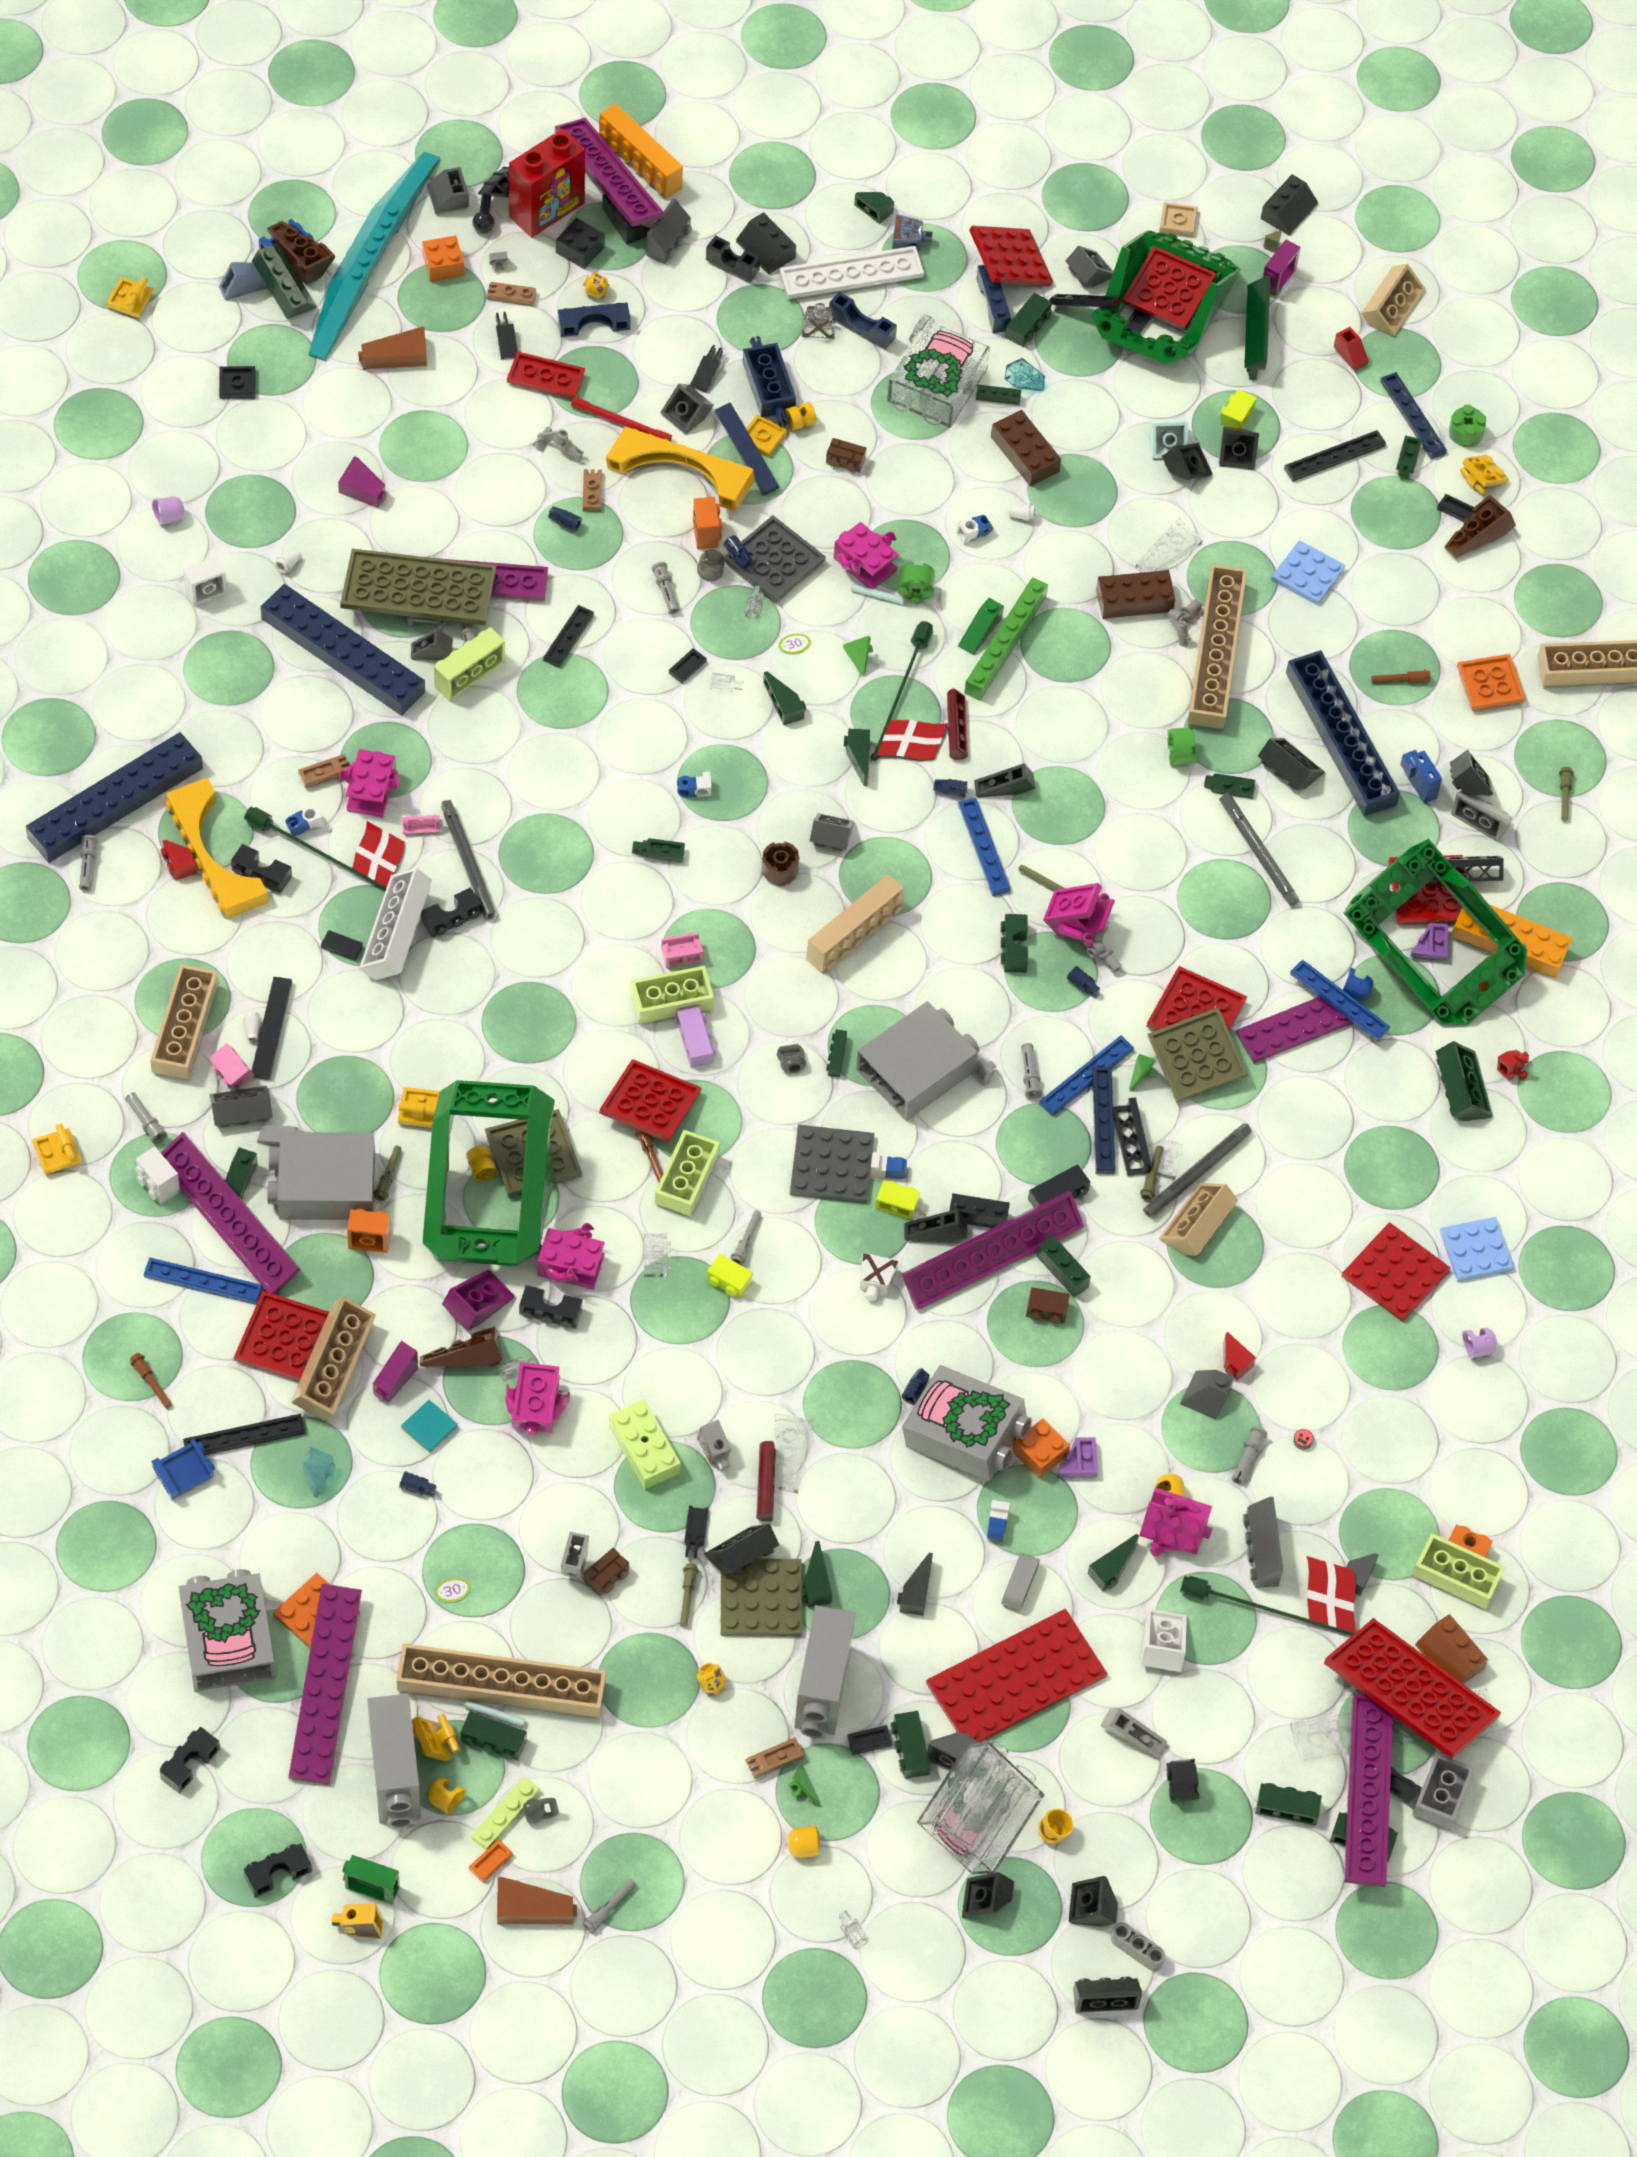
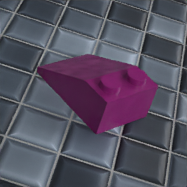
M488 1269L450 1288L442 1305L469 1331L490 1318L514 1299L515 1295Z

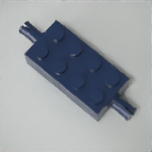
M756 336L757 341L755 337H752L750 339L752 347L743 349L742 363L760 416L775 415L778 425L782 426L781 421H783L785 426L789 422L785 409L796 406V396L778 343L762 345L759 336Z

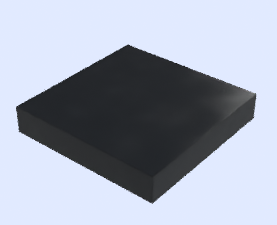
M220 366L219 399L255 398V366Z

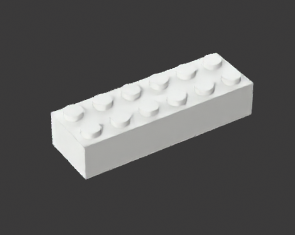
M417 867L393 874L390 877L359 967L373 980L400 974L404 968V962L409 953V947L414 938V933L432 879Z

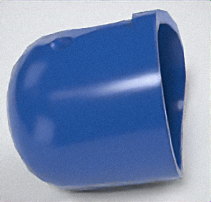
M1350 967L1349 976L1343 990L1355 1000L1364 1001L1372 993L1374 987L1373 979L1368 975L1364 979L1356 977L1354 975L1356 969Z

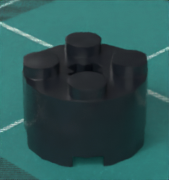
M1195 1758L1166 1763L1167 1781L1172 1782L1169 1783L1170 1801L1179 1802L1200 1799V1794L1197 1790L1199 1783Z

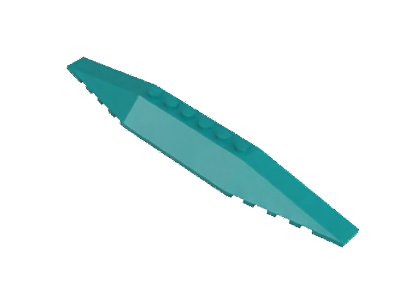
M423 152L371 209L328 285L309 350V356L323 361L328 357L369 284L368 280L394 234L399 232L440 159L439 156Z

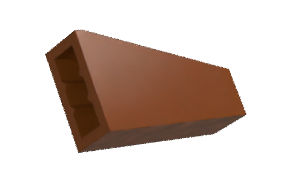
M424 327L361 344L362 351H358L359 362H362L363 369L427 366Z
M498 1877L497 1924H573V1917H577V1904H573L572 1896L512 1879Z

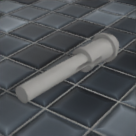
M758 1210L754 1211L743 1239L739 1240L735 1252L731 1254V1260L739 1265L746 1261L745 1256L750 1248L749 1242L761 1216V1212Z
M630 1879L603 1906H599L588 1918L585 1917L583 1922L585 1929L589 1932L596 1931L597 1926L609 1916L608 1912L636 1883Z

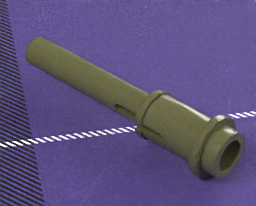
M1562 767L1559 771L1561 776L1560 789L1562 790L1561 820L1567 821L1569 819V791L1572 789V776L1574 772L1570 767Z
M394 1146L386 1171L380 1177L377 1189L374 1190V1198L378 1201H385L389 1197L388 1191L393 1181L391 1177L402 1149L400 1146Z
M1159 1145L1156 1146L1149 1175L1145 1177L1144 1187L1140 1191L1141 1198L1146 1201H1151L1155 1197L1154 1190L1158 1181L1156 1175L1164 1149Z
M692 1563L686 1564L683 1568L684 1581L682 1588L684 1589L680 1619V1626L683 1627L688 1626L692 1591L695 1590L696 1574L699 1573L698 1566Z

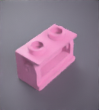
M687 933L683 936H670L661 939V951L666 968L703 962V949L699 933Z
M227 1043L210 1057V1060L214 1063L211 1065L218 1074L221 1073L224 1076L222 1081L229 1088L232 1086L239 1090L236 1085L240 1087L255 1076L234 1048Z

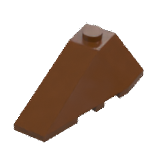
M283 221L267 228L277 246L282 248L294 270L306 285L321 278L335 259V255L325 244L313 241L309 235H302L298 229Z
M1489 495L1474 507L1472 515L1464 520L1462 528L1454 533L1444 548L1456 558L1504 536L1516 526V523L1510 511Z
M496 1327L471 1334V1339L466 1341L459 1339L448 1349L441 1347L420 1356V1366L469 1367L495 1366L503 1360V1353Z

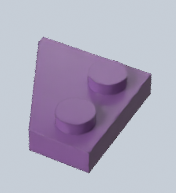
M1429 923L1417 945L1412 949L1411 957L1447 960L1449 925Z
M1076 1437L1059 1471V1477H1097L1096 1437Z

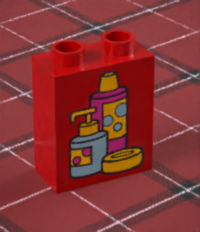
M563 128L509 162V217L531 238L585 204L586 149Z

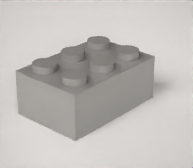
M1436 1753L1412 1815L1451 1830L1475 1768Z

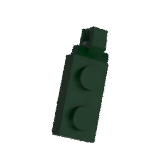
M648 838V840H643V842L633 841L632 853L645 858L683 862L685 843Z

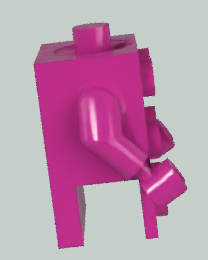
M860 521L849 531H843L834 544L833 558L841 564L843 569L848 570L867 588L875 589L897 572V566L892 561L899 554L890 547L891 541H896L897 539L893 531L881 535L872 532Z
M359 749L356 761L352 762L346 770L339 771L338 781L346 780L349 783L346 797H349L347 811L384 817L391 789L397 792L400 785L399 774L396 770V757L394 755L384 754L380 751L373 752Z
M1099 883L1054 890L1043 920L1060 938L1082 939L1087 947H1092L1093 942L1091 940L1095 941L1093 932L1104 931L1115 900L1110 899L1106 893L1100 894L1102 886Z
M584 1223L581 1228L567 1231L548 1228L543 1245H540L539 1253L536 1254L539 1256L537 1276L552 1279L556 1283L564 1282L594 1290L605 1257V1253L602 1252L605 1242L591 1238L592 1233L590 1230H594V1227L590 1223Z
M520 1362L516 1388L511 1389L509 1385H506L505 1403L508 1413L512 1415V1426L514 1429L526 1430L525 1433L529 1435H537L538 1431L553 1432L554 1420L560 1418L570 1399V1392L567 1395H562L561 1390L558 1391L560 1381L559 1366Z
M1155 1487L1139 1536L1153 1540L1151 1543L1153 1549H1150V1552L1154 1557L1160 1556L1162 1552L1183 1550L1197 1555L1203 1538L1209 1539L1213 1528L1208 1527L1207 1523L1213 1506Z

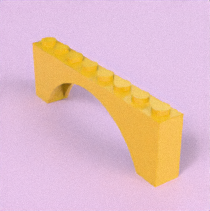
M624 427L606 456L607 469L622 474L635 467L655 462H672L694 468L713 483L719 496L720 507L735 512L755 481L754 469L748 466H743L715 455H709L700 450H694L685 445H679L667 439H661L652 434H646L628 427Z
M205 778L166 793L167 801L164 802L168 812H172V820L175 826H179L182 840L187 841V848L191 850L192 855L195 857L197 869L202 870L203 881L205 884H209L212 898L217 899L219 912L224 913L227 919L268 903V893L260 878L244 877L224 869L210 857L203 846L200 837L201 825L205 815L216 802L215 791L209 779Z

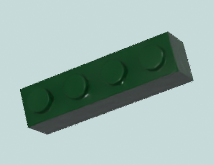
M977 384L976 400L1020 405L1021 389Z
M836 1029L835 1034H832L833 1044L830 1045V1051L832 1052L828 1056L830 1064H827L826 1068L828 1076L840 1078L847 1031Z

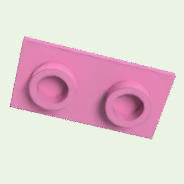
M434 814L408 817L406 815V817H402L403 834L440 832V816Z

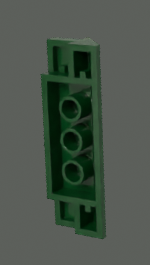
M1270 275L1247 285L1244 368H1246V372H1249V380L1257 379L1258 369H1266Z

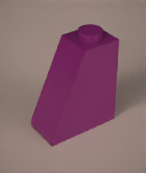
M354 456L338 481L339 493L378 508L380 503L384 502L387 497L385 484L358 457Z
M401 1340L373 1382V1393L379 1400H385L389 1403L418 1370L417 1350Z

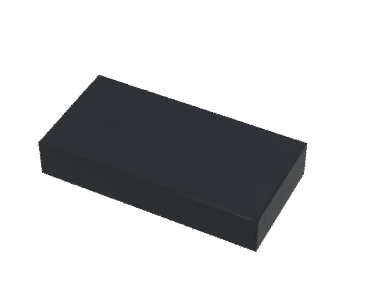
M1135 309L1127 320L1129 324L1126 330L1141 333L1152 316Z
M1448 494L1444 495L1437 506V510L1462 522L1472 515L1474 509L1473 506Z
M692 648L669 669L668 674L683 684L707 662V658Z
M328 930L321 943V948L356 961L363 948V943Z
M887 1725L847 1734L852 1755L892 1746Z

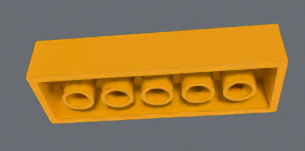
M615 103L600 113L599 134L611 149L622 157L624 162H628L636 173L644 177L645 181L651 184L666 199L682 189L683 166Z
M1490 905L1527 948L1526 966L1556 978L1572 937ZM1462 907L1451 936L1493 953L1498 948L1497 944Z

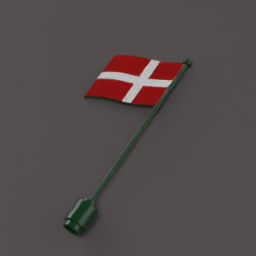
M921 621L915 628L911 638V643L915 650L875 752L871 754L870 758L873 761H877L878 757H900L919 761L934 760L948 723L932 724L913 720H891L918 650L927 648L933 635V625L929 622Z
M251 806L244 816L248 824L262 832L272 828L385 891L390 877L395 873L404 852L405 841L367 821L365 834L356 850L351 868L273 825L272 815L258 807L254 808Z
M1306 1556L1309 1571L1307 1588L1309 1619L1210 1590L1211 1586L1208 1585V1580L1191 1575L1189 1577L1184 1576L1180 1589L1181 1592L1185 1593L1184 1595L1203 1600L1204 1596L1208 1597L1209 1594L1350 1636L1357 1632L1354 1620L1356 1585L1353 1569Z

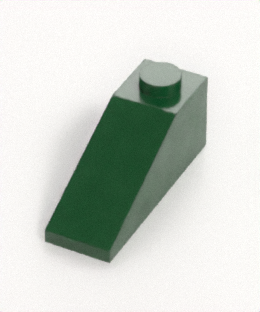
M768 671L764 672L763 684L783 725L803 720L804 712L806 711L804 701H801L797 693Z
M848 728V736L844 735L843 746L847 747V756L863 786H867L870 730Z
M239 1147L231 1162L225 1180L242 1199L257 1168L258 1160L257 1153Z
M1135 1534L1089 1565L1088 1575L1102 1592L1107 1588L1112 1589L1118 1584V1580L1138 1544V1534Z
M815 1541L804 1580V1588L801 1589L802 1600L806 1601L808 1608L815 1605L831 1604L832 1591L820 1541Z

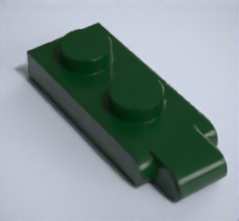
M1405 435L1396 470H1399L1398 476L1409 478V474L1414 473L1422 439Z
M1215 773L1213 776H1205L1204 787L1211 789L1213 793L1225 794L1229 792L1232 796L1253 799L1256 780Z

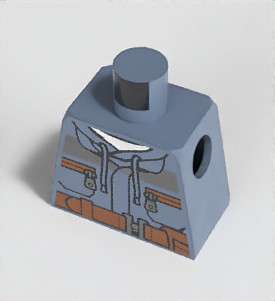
M896 214L892 250L916 246L917 251H919L921 241L932 242L933 232L923 231L922 220Z

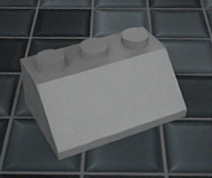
M1459 791L1456 794L1451 815L1499 842L1510 827L1512 817L1508 813L1497 809L1491 803L1480 799L1475 794H1467L1463 791Z

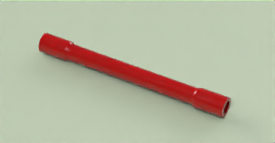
M576 396L572 400L571 406L592 413L624 427L652 434L661 439H667L671 442L672 435L618 415Z

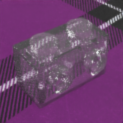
M644 1233V1277H667L668 1270L672 1269V1259L668 1258V1252H671V1241H667V1233Z

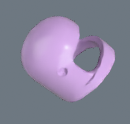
M170 496L154 498L152 500V510L160 525L178 522L183 518L184 506L180 498Z
M1481 1328L1479 1336L1474 1335L1472 1330L1462 1331L1464 1346L1471 1359L1491 1355L1495 1352L1497 1339L1491 1329Z

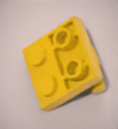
M121 277L108 298L106 307L139 318L153 295L154 289L146 286L148 279L142 277L139 283Z
M1488 455L1467 457L1462 462L1464 467L1460 469V472L1466 477V481L1470 486L1476 488L1482 496L1487 493L1485 487L1506 484L1509 479L1504 471Z
M404 1087L401 1103H399L398 1124L432 1128L439 1091Z
M62 1123L55 1126L56 1132L32 1139L44 1175L82 1163L69 1128L64 1129Z
M445 1714L437 1716L441 1728L438 1722L418 1716L412 1719L413 1732L419 1739L421 1751L425 1756L448 1762L453 1758L451 1751L452 1753L460 1751L455 1739L457 1737L452 1725H449Z

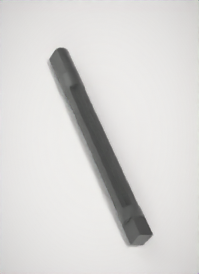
M1229 792L1225 793L1219 798V801L1289 905L1294 906L1300 899L1294 892L1293 887Z
M451 800L442 801L441 809L472 889L482 904L484 918L486 920L494 918L495 910L457 812Z
M1249 1124L1240 1125L1162 1191L1152 1202L1143 1208L1147 1217L1155 1216L1253 1132Z

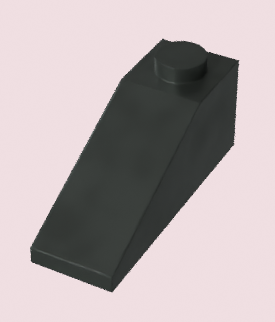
M1025 763L974 780L977 797L1018 795L1036 789L1034 773Z
M959 1209L904 1223V1238L911 1241L952 1242L967 1238V1221Z
M929 1552L904 1584L903 1592H898L897 1604L900 1605V1612L924 1616L933 1553Z

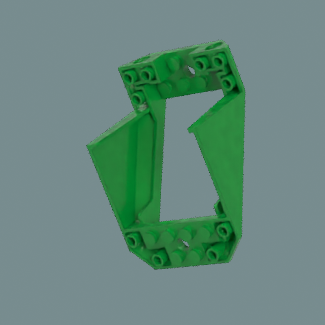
M1147 230L1122 246L1105 296H1119L1121 303L1114 308L1099 307L1092 312L1091 316L1102 339L1168 364L1188 355L1198 347L1241 269L1230 259L1225 258L1224 254L1212 253L1204 246L1197 247L1193 245V242L1177 239V236L1171 233L1163 234ZM1154 246L1217 273L1214 282L1209 285L1186 335L1178 341H1174L1172 336L1166 334L1154 339L1151 337L1145 338L1137 331L1130 332L1126 330L1129 321L1120 316L1126 306L1122 303V299Z
M1430 839L1414 845L1359 891L1343 912L1440 1024L1468 1025L1525 976L1527 948L1470 881L1448 862ZM1434 877L1442 883L1498 946L1493 953L1443 996L1426 980L1379 926ZM1393 882L1399 883V888L1396 891H1390V884ZM1486 981L1488 983L1487 989L1479 990V984Z
M456 1080L439 1091L432 1123L422 1240L423 1245L439 1261L518 1266L539 1253L554 1182L549 1129L555 1099L536 1086ZM491 1098L497 1099L494 1102H489ZM454 1115L527 1120L519 1231L445 1225V1192L447 1172L449 1171V1142ZM478 1244H485L482 1248L476 1247Z

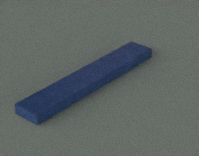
M1397 372L1381 377L1380 382L1416 438L1422 439L1421 445L1429 458L1433 459L1446 454L1447 449Z
M731 402L715 409L718 419L744 464L754 469L755 483L762 495L764 496L779 489L778 483Z
M1092 1067L1095 1173L1115 1174L1112 1067Z

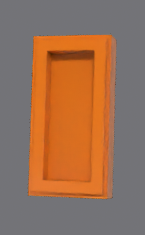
M498 1839L469 1866V1870L484 1883L513 1856V1852Z

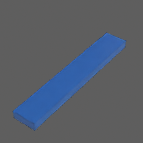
M972 798L958 802V807L992 896L1010 892L1009 883L977 799Z
M1303 959L1290 971L1291 976L1377 1042L1389 1031L1390 1026Z
M1120 1035L1039 1101V1105L1051 1116H1054L1092 1085V1067L1113 1068L1134 1051V1046Z
M149 1257L144 1271L145 1278L256 1305L263 1290L261 1284Z

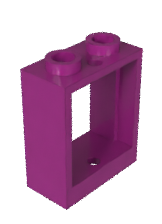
M1287 239L1264 267L1263 277L1270 275V293L1274 296L1278 294L1297 269L1301 247Z

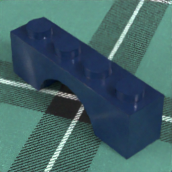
M978 265L976 280L980 292H984L986 297L988 319L992 333L1005 332L1006 326L1011 321V315L1001 283H992L985 265Z
M840 291L829 302V308L835 320L881 347L887 349L896 339L897 324L885 317L875 320L865 316L857 308L854 299Z
M628 302L558 309L557 321L560 337L577 336L583 326L593 322L603 323L613 332L630 330L631 318Z

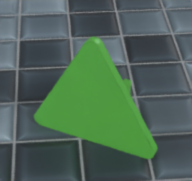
M865 636L843 645L844 650L861 675L866 673L868 654L873 652V647L870 645V636Z
M1141 1054L1138 1055L1129 1086L1130 1090L1136 1087L1145 1074L1155 1078L1158 1073L1156 1069L1152 1068L1156 1061L1155 1059Z
M800 1765L792 1777L793 1781L788 1785L792 1789L796 1786L798 1787L797 1792L792 1795L799 1798L805 1793L816 1805H819L820 1801L803 1765Z

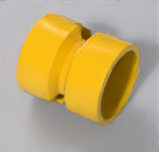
M810 402L800 404L798 408L794 406L785 409L789 420L788 426L791 431L801 429L803 425L807 427L817 423L816 413Z
M479 1145L467 1151L466 1159L471 1167V1173L475 1181L489 1180L498 1173L488 1146Z

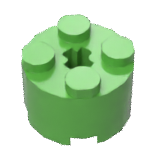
M1464 405L1455 410L1449 425L1450 439L1460 446L1477 445L1484 435L1487 421L1486 416L1471 405Z
M911 562L901 567L898 583L899 595L916 604L920 603L921 600L934 596L935 570L930 565L923 563V566L914 565V562Z
M1193 727L1167 729L1170 765L1196 763V755L1194 753L1196 743Z

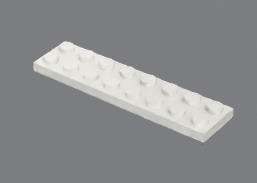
M916 246L783 267L780 268V276L787 299H794L924 277V271Z

